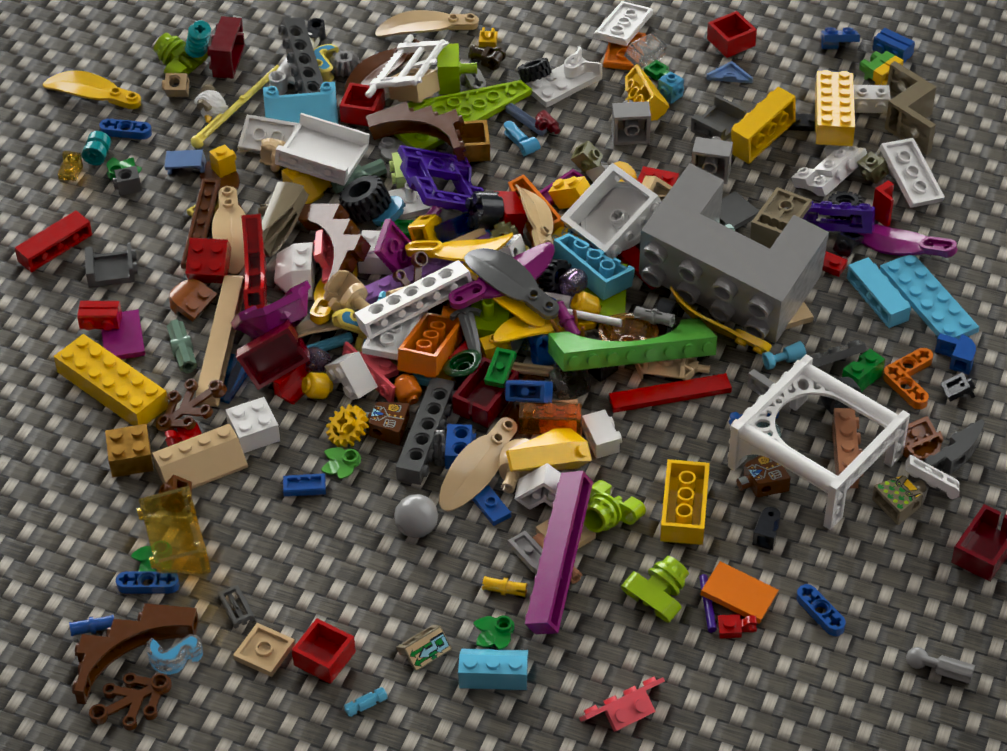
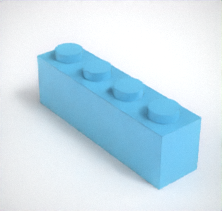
M869 257L848 265V281L888 328L909 321L911 311L909 302L900 295L898 289L894 288L889 279L882 274L878 266Z

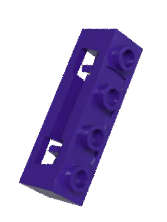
M812 201L811 207L802 219L826 231L872 234L875 223V207H870L871 205L866 203L853 206L848 202H841L840 205L832 204L830 201H822L821 204L813 203ZM818 213L819 215L850 217V215H854L853 220L821 218L820 221H816V219H818Z

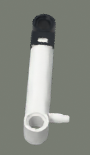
M320 18L310 19L307 23V31L313 49L320 46L321 42L326 38L325 23ZM286 57L278 69L271 72L268 76L269 85L277 87L279 95L287 92V85L289 83L295 84V79L291 75V66L287 62Z

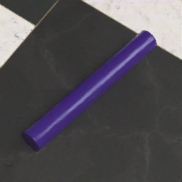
M706 574L699 576L701 590L708 581ZM702 596L708 631L712 633L717 631L712 600Z

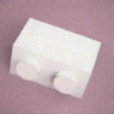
M606 410L582 416V431L596 459L620 452L622 437L619 431L616 432L613 418L608 416Z

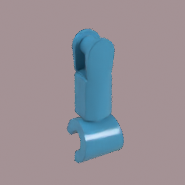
M506 121L504 123V128L506 129L504 135L519 147L523 156L541 149L539 141L535 137L528 138L518 129L514 122Z

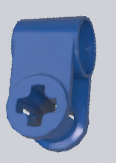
M541 334L528 337L533 364L550 366L556 363L548 353L547 335Z

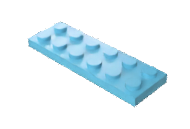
M915 255L903 256L880 265L882 274L889 279L894 288L898 289L900 295L909 302L910 306L937 337L941 333L960 339L961 334L970 336L979 332V326Z

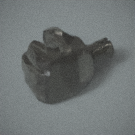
M554 362L553 370L549 371L548 375L549 381L553 382V393L556 394L559 400L576 399L590 391L591 378L588 369L563 372L559 365Z

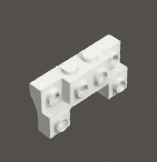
M827 145L824 148L827 158L814 169L800 168L791 177L794 187L804 188L818 196L825 197L859 167L857 162L867 154L866 148Z

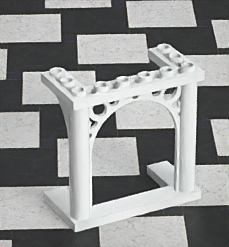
M806 354L801 360H797L788 372H784L780 380L776 384L773 383L764 395H760L756 403L752 407H748L739 419H735L730 426V446L727 455L728 467L735 471L747 459V455H761L777 462L828 493L823 526L831 530L843 518L847 490L885 451L884 464L892 467L903 456L910 414L904 410L899 415L813 366V358ZM809 395L833 398L883 426L885 429L837 476L792 449L780 438L775 427V419L779 410L790 401L789 407L796 411L808 400ZM759 422H767L770 424V426L765 428H760L756 425Z

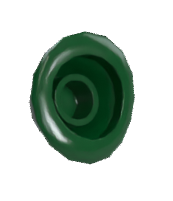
M473 349L461 351L446 361L443 371L455 380L464 382L479 367L481 355Z

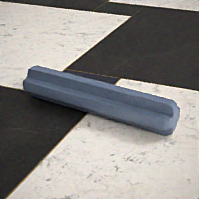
M513 103L505 106V111L540 136L547 133V128L543 131L537 130L535 128L536 120Z

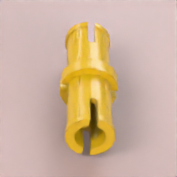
M484 576L482 582L484 586L482 585V590L500 592L501 595L505 596L506 594L526 597L527 583L509 581L508 578L502 580Z

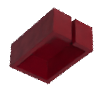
M221 16L219 23H216L215 34H212L211 45L207 48V55L210 56L209 69L212 70L213 77L234 79L245 47L244 33H238L243 32L242 18Z
M287 320L237 349L236 358L257 390L308 362L310 360V351L301 337L298 339L297 331L291 322Z
M483 357L479 367L466 378L454 393L452 403L453 413L466 419L472 417L473 422L488 428L509 401L505 399L506 386L505 388L485 385L484 379L491 360ZM511 369L508 380H519V372Z
M984 504L954 546L951 563L991 582L1007 558V515L1005 514L1003 517L1001 530H998L1002 512Z

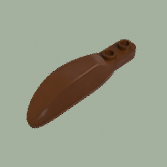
M414 39L412 43H420V41ZM397 47L374 54L360 62L348 77L344 93L349 83L370 85L373 79L378 78L377 76L386 67L385 65L394 56L393 54L397 53ZM403 53L386 77L398 70L404 62L410 60L414 53Z

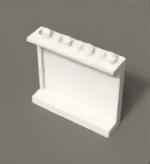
M301 113L300 123L284 146L278 145L276 148L275 164L344 186L368 150L370 134Z

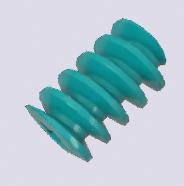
M202 20L195 21L188 29L185 52L193 58L202 57L207 53L211 34V27L207 22Z

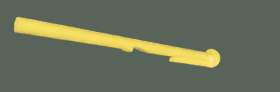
M279 65L273 67L244 95H241L239 100L223 114L216 116L196 136H193L191 138V145L197 149L202 148L203 141L269 81V74L276 71Z

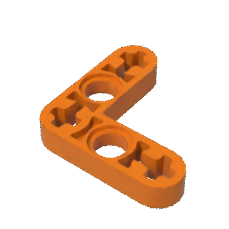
M919 348L887 365L884 369V381L914 409H924L927 407L929 395L911 376L932 364L933 352L927 348ZM911 364L913 368H905L903 365ZM906 384L909 385L911 388L903 389L901 385Z

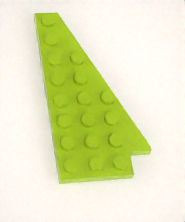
M518 80L423 99L421 103L408 102L409 108L413 107L414 111L431 105L433 112L437 111L438 115L456 109L458 116L462 115L464 121L487 120L505 110V106L509 103L516 104L532 95V88L523 81ZM404 133L394 135L406 146L425 150H432L445 143L436 137L425 134Z

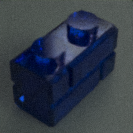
M468 213L435 226L434 230L439 241L442 243L449 242L474 231L473 228L467 226Z

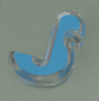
M189 634L166 651L153 638L147 642L146 651L150 665L159 673L166 675L180 672L188 659H191L192 663H196L203 657L201 639L197 635Z

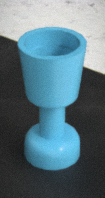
M798 341L784 347L782 353L773 355L771 352H764L762 354L763 364L767 370H771L776 366V362L786 360L788 363L796 362L806 355V349L803 343Z

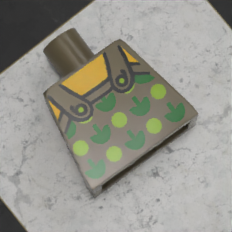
M901 475L874 485L872 500L899 525L921 507L922 493L926 491V485L922 480L912 483L906 476Z

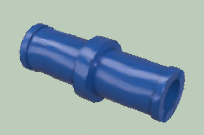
M114 615L93 618L92 616L88 620L69 622L71 636L85 633L96 634V631L107 630L112 625Z

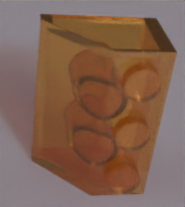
M520 402L519 434L542 435L552 429L571 428L581 436L582 402Z

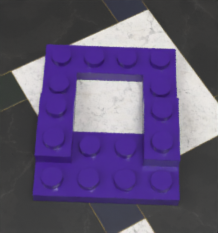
M403 145L399 146L397 152L402 160L400 169L409 188L418 192L423 204L426 206H437L447 210L455 209L461 212H468L465 206L466 198H470L474 191H484L482 187L472 185V167L466 157L465 160L458 162L456 155ZM432 177H439L445 180L451 179L458 193L438 190Z

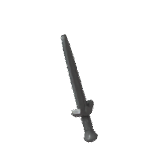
M467 306L454 311L450 315V320L454 321L457 317L459 318L468 350L478 351L482 360L481 346L474 315L480 317L482 310Z

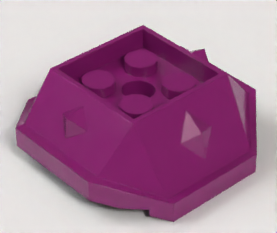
M306 280L290 288L282 299L263 308L257 309L256 306H252L238 313L231 321V325L234 330L242 331L253 339L258 338L287 320L291 322L293 327L299 325L307 316L308 290L311 288L309 282Z

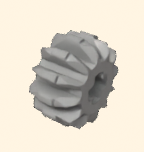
M347 49L345 51L339 50L338 53L334 52L333 56L330 57V63L333 66L332 73H335L336 76L341 75L343 78L344 76H350L353 69L359 64L358 55L353 51L348 52Z

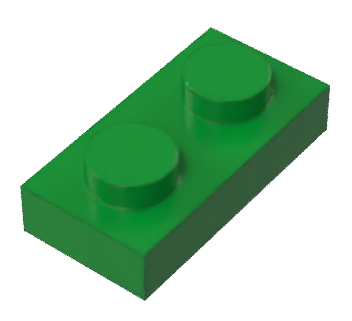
M496 347L484 379L485 385L505 388L506 380H508L517 356L516 351Z

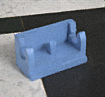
M203 149L166 151L164 168L168 170V174H172L174 168L198 167L200 173L205 172L206 158Z

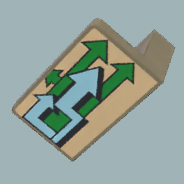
M438 625L429 626L396 647L400 655L407 656L415 671H418L452 649L442 627Z

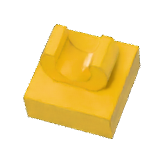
M483 27L482 31L480 30L479 47H496L498 31H495L494 28L491 31H485V27Z

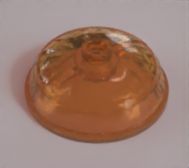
M621 313L609 316L622 319L621 327L600 323L598 334L600 339L604 341H639L658 337L659 330L656 324L653 325L645 320L634 319V313Z

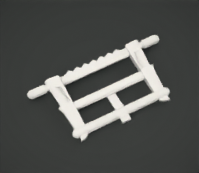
M412 34L408 35L403 43H399L397 53L393 54L394 56L385 65L386 67L377 76L378 78L371 81L370 88L365 94L366 97L371 98L376 90L380 88L416 86L418 83H421L424 74L431 65L436 64L437 56L449 42L441 39L440 41L412 43L414 36ZM433 50L426 60L417 62L424 51ZM403 53H414L398 77H386ZM421 67L415 76H407L411 69Z

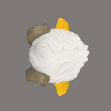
M205 84L194 100L197 109L205 118L206 123H210L216 116L223 114L229 109L224 98L211 84Z

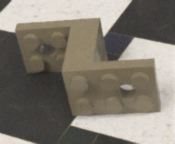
M894 61L890 64L887 82L890 95L894 96V98L888 103L885 129L902 140L914 138L920 151L928 155L932 151L936 124L927 118L932 115L936 86Z
M777 187L751 222L750 239L770 249L793 215L800 218L804 217L812 205V200Z

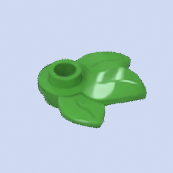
M341 447L327 449L324 453L329 458V461L321 468V471L327 475L337 474L339 479L347 478L353 473L354 468L361 463V456L354 449L345 450Z

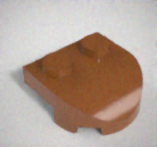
M185 280L171 290L169 294L170 308L175 314L180 312L193 322L216 298L217 293L199 280Z
M928 416L908 424L903 455L906 458L912 455L924 461L928 456L940 452L943 436L941 431L936 432Z

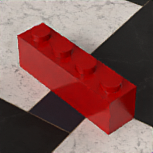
M75 210L16 246L17 261L32 273L92 236L90 221Z

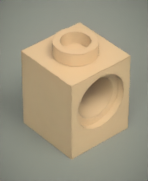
M165 73V80H162V90H165L167 97H189L190 80L187 73ZM179 83L177 87H172L173 84Z

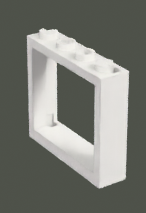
M611 163L560 219L568 229L581 239L589 243L593 248L604 251L605 256L613 259L620 255L622 250L634 240L635 236L641 231L662 201L657 194L614 163ZM622 179L649 199L604 245L579 226V223Z

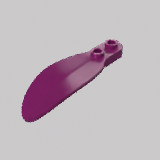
M874 224L872 234L858 233L864 236L862 242L864 245L872 250L889 255L927 254L949 258L958 251L955 240L933 236L928 237L920 233Z
M545 242L513 258L520 262L536 280L549 266L555 252L554 245L551 242ZM479 277L476 281L451 291L448 298L452 308L463 309L482 299H492L505 295L495 290Z

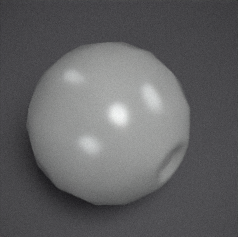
M420 494L409 495L403 498L396 506L394 513L395 524L399 531L406 536L412 538L424 537L431 533L437 525V507L426 496Z

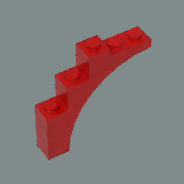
M261 214L241 215L245 260L244 306L245 310L252 306H256L259 309L267 306V266Z

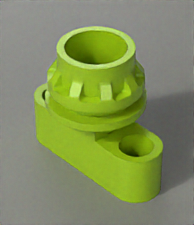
M169 33L161 35L153 47V51L157 53L158 58L166 65L164 74L187 73L189 75L206 61L208 55L206 53L199 58L189 56L185 52L186 42L178 36H171Z
M598 480L592 485L584 525L592 532L607 531L615 527L620 521L632 525L645 515L646 507L643 502L633 496L624 503L621 496L613 498L610 496L612 485Z
M666 556L663 561L656 562L654 568L648 570V574L651 577L649 580L633 571L620 587L635 601L641 599L645 606L654 608L656 616L670 623L682 609L680 603L671 597L670 594L674 596L679 595L680 590L685 586V579L689 572L678 560L671 556Z

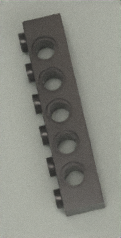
M283 18L281 25L278 27V32L282 36L283 49L286 50L287 62L291 66V75L295 79V89L299 94L320 92L323 79L304 18Z
M437 377L430 379L396 465L398 481L421 485L423 478L428 476L429 463L434 460V431H445L446 418L447 416L450 417L452 413V396L457 391L455 389V381Z

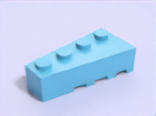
M570 233L554 240L555 252L553 259L568 261L572 265L571 268L574 269L572 275H575V278L602 300L632 286L635 273L634 267L630 265L626 267L621 264V260L605 256L604 251L590 248L589 243Z

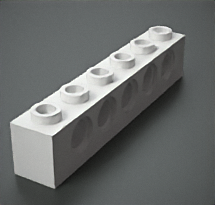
M457 260L355 312L359 328L369 339H372L448 300L451 291L472 282L470 271Z

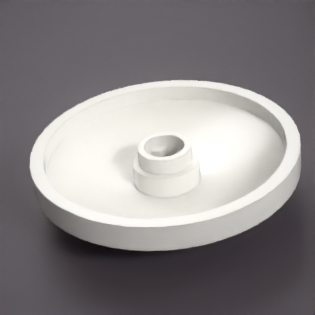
M618 182L581 221V227L606 245L649 198L627 182ZM641 231L622 251L635 246L641 241Z

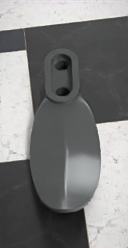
M488 248L474 249L465 255L464 260L467 266L495 290L511 299L524 302L526 306L543 319L551 320L557 317L559 313L558 303L538 287L531 273L516 259L504 252Z

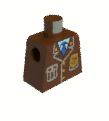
M377 402L372 413L365 412L369 418L366 423L369 425L370 436L400 446L410 419L409 403Z
M760 455L745 463L743 477L738 478L736 482L741 491L751 488L756 497H763L789 491L791 477L782 465Z

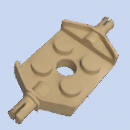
M695 357L634 364L641 379H643V374L689 380L697 372L707 374L710 372V365L699 364Z

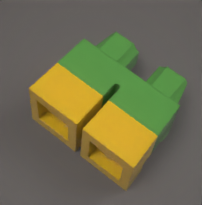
M875 51L870 57L871 62L866 59L860 62L859 70L865 73V80L870 78L875 81V85H887L890 64L896 61L903 66L904 60L888 51L883 54Z

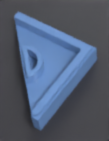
M733 61L707 73L706 76L707 80L753 83V77Z

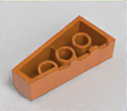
M524 174L508 182L509 191H515L519 199L521 197L515 186L516 184L535 193L547 203L553 217L552 234L559 227H564L558 212ZM527 220L524 225V231L533 248L535 246L532 237L533 227L529 220Z

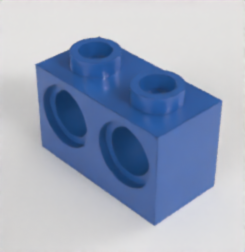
M447 424L445 469H449L460 452L476 439V433L472 432V425Z

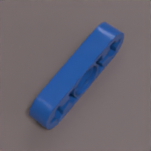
M104 119L99 124L100 131L110 137L144 140L152 135L151 125L147 122Z
M125 571L116 577L117 589L124 594H169L176 592L180 587L179 577L172 571ZM147 579H151L154 581L151 585L148 586L142 584V582Z
M809 584L801 585L797 590V602L829 635L840 636L843 634L846 624L845 618L814 586ZM824 607L827 612L818 613L815 611V608Z

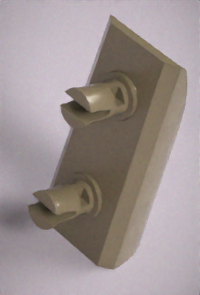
M277 182L270 202L268 204H260L258 213L264 216L262 229L266 256L272 257L276 254L298 221V217L309 196L303 185L293 182Z

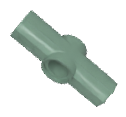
M382 159L363 166L358 164L344 186L331 182V185L337 194L342 192L355 179L368 175L381 176L387 173V168Z
M178 319L171 320L166 326L173 356L176 357L181 372L191 373L197 368L191 338L189 335L187 336L183 321Z

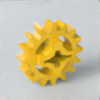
M348 404L346 409L341 406L340 412L334 411L335 416L329 417L331 423L326 424V427L329 429L326 431V434L329 436L328 439L337 447L342 445L344 448H347L348 444L354 446L355 440L360 442L361 435H366L364 429L369 428V425L366 423L369 418L357 405L351 406Z

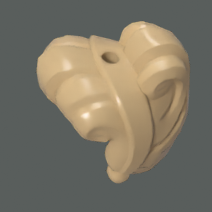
M273 138L262 139L260 163L269 165L273 172L279 171L281 166L275 164L276 148L278 145L284 146L286 142Z

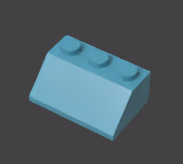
M461 649L458 669L459 688L527 690L528 650Z

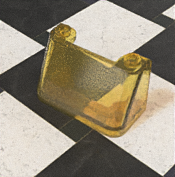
M186 486L139 498L141 507L137 508L139 520H144L153 554V556L149 557L152 570L156 569L157 573L204 575L211 573L208 554L197 519L190 487Z

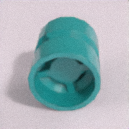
M102 131L91 132L81 153L84 161L96 166L104 163L112 143L111 138Z

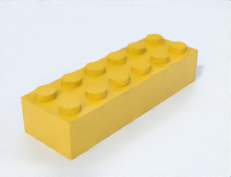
M817 71L815 86L816 144L853 146L855 132L853 73L847 71Z
M82 334L54 355L57 373L133 426L150 423L168 407L169 403L165 389L85 334Z

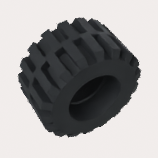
M376 175L362 176L355 179L343 189L339 197L342 207L349 213V219L354 221V223H365L376 219L388 209L391 203V197L385 185Z

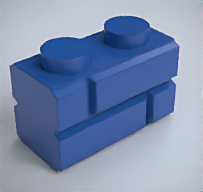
M884 28L874 37L872 50L881 54L888 51L903 59L904 64L914 53L915 41Z
M506 380L505 399L506 401L552 402L553 382Z

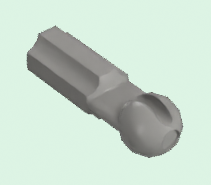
M920 647L911 648L906 655V661L912 668L920 669L928 666L934 668L936 674L967 684H970L975 669L973 664L943 655L936 659L928 656L926 651Z

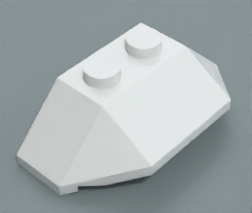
M314 242L292 244L277 253L274 282L285 293L290 288L307 280L311 286L308 290V300H313L316 262L313 258Z

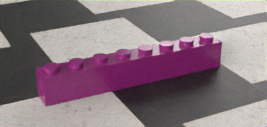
M584 471L561 473L557 484V492L553 501L551 517L548 521L544 546L539 558L538 571L534 579L535 583L530 596L528 612L525 616V625L535 635L559 632L593 481Z

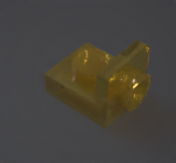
M63 151V163L58 171V178L76 181L83 168L81 154L79 152Z

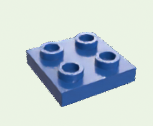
M827 27L825 30H821L822 49H838L839 42H860V34L850 27H845L843 30Z

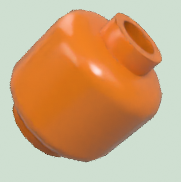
M402 374L395 379V395L400 403H409V405L417 403L422 395V388L417 378L413 375Z

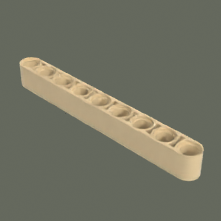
M244 275L224 276L198 382V389L196 390V397L209 388L208 386L211 381L220 380L223 383L225 381L236 330L231 325V321L241 312L244 299ZM211 396L198 406L208 404L210 407H218L220 398Z

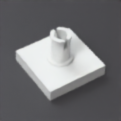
M407 182L403 188L388 191L390 196H400L406 204V207L403 208V214L398 218L400 220L426 214L431 208L423 204L418 192L410 189Z

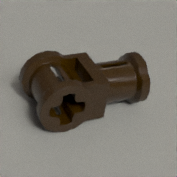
M472 44L468 53V59L479 60L481 65L487 66L491 70H497L500 67V62L506 58V52L500 47L493 48L487 46L486 49H482Z

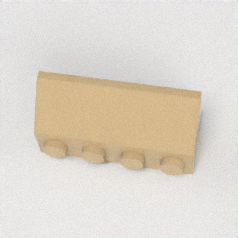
M230 423L152 453L155 469L163 484H166L174 474L191 481L192 489L248 468L239 439Z

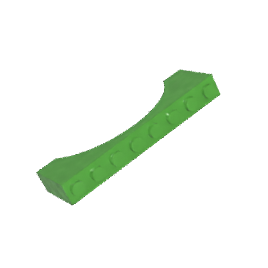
M700 318L682 319L679 325L671 332L659 337L639 341L596 340L568 331L548 333V353L563 372L716 355L717 336Z

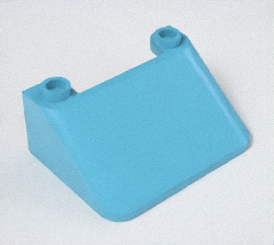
M323 82L320 92L279 95V91L275 86L263 87L266 118L300 123V114L304 113L339 124L335 82Z

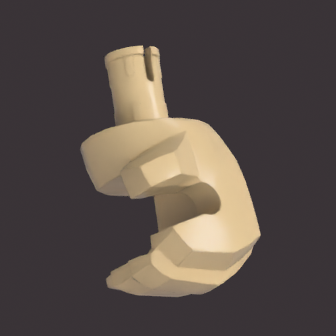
M338 270L331 276L324 287V299L329 301L328 305L333 311L345 308L355 311L370 305L366 301L368 295L366 287L349 271Z
M530 439L511 440L501 450L499 473L504 480L501 488H503L502 490L505 493H513L518 479L532 472H510L506 451Z

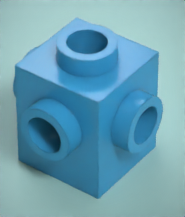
M671 71L662 76L658 81V90L668 103L672 104L681 98L684 91V79Z

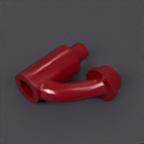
M542 110L536 115L535 128L537 130L543 131L547 128L550 133H560L559 123L546 110Z

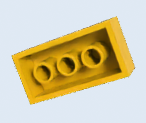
M778 86L763 101L757 103L751 112L745 114L740 122L734 124L731 129L732 154L750 164L796 121L795 95Z
M667 459L660 541L703 545L710 463Z

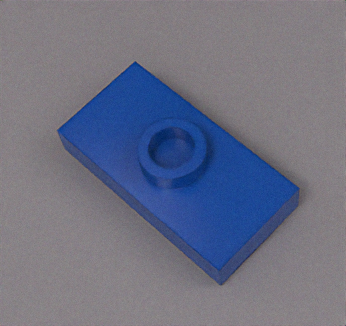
M325 473L283 476L284 497L326 494Z
M489 485L472 499L493 526L511 518L510 510Z

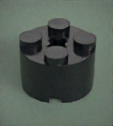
M474 191L470 198H466L465 206L468 209L467 226L474 230L482 228L485 230L495 229L494 225L499 223L500 218H504L503 198L498 196L499 192Z

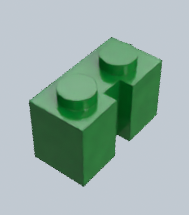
M869 348L859 356L858 362L853 361L843 369L842 377L852 378L861 388V391H863L883 375L885 358Z

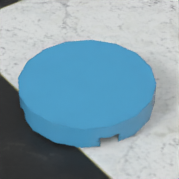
M390 196L391 203L388 209L372 220L376 226H381V222H384L385 219H391L394 222L403 214V208L406 207V204L400 196Z

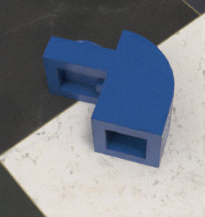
M940 333L937 338L935 352L951 357L949 369L969 375L974 362L976 346L973 340L964 334H961L960 339Z

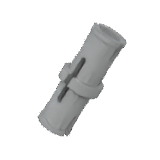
M636 306L634 310V319L645 320L653 325L662 324L673 327L675 323L674 314L663 313L655 308L651 310Z

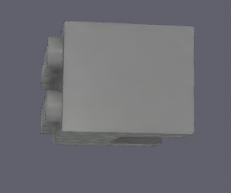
M689 163L641 229L639 274L652 287H660L662 285L670 289V286H672L689 305L697 303L709 309L710 314L716 320L723 323L732 321L744 327L745 332L776 344L788 323L794 317L822 274L829 232L793 215L769 249L719 223L724 180Z

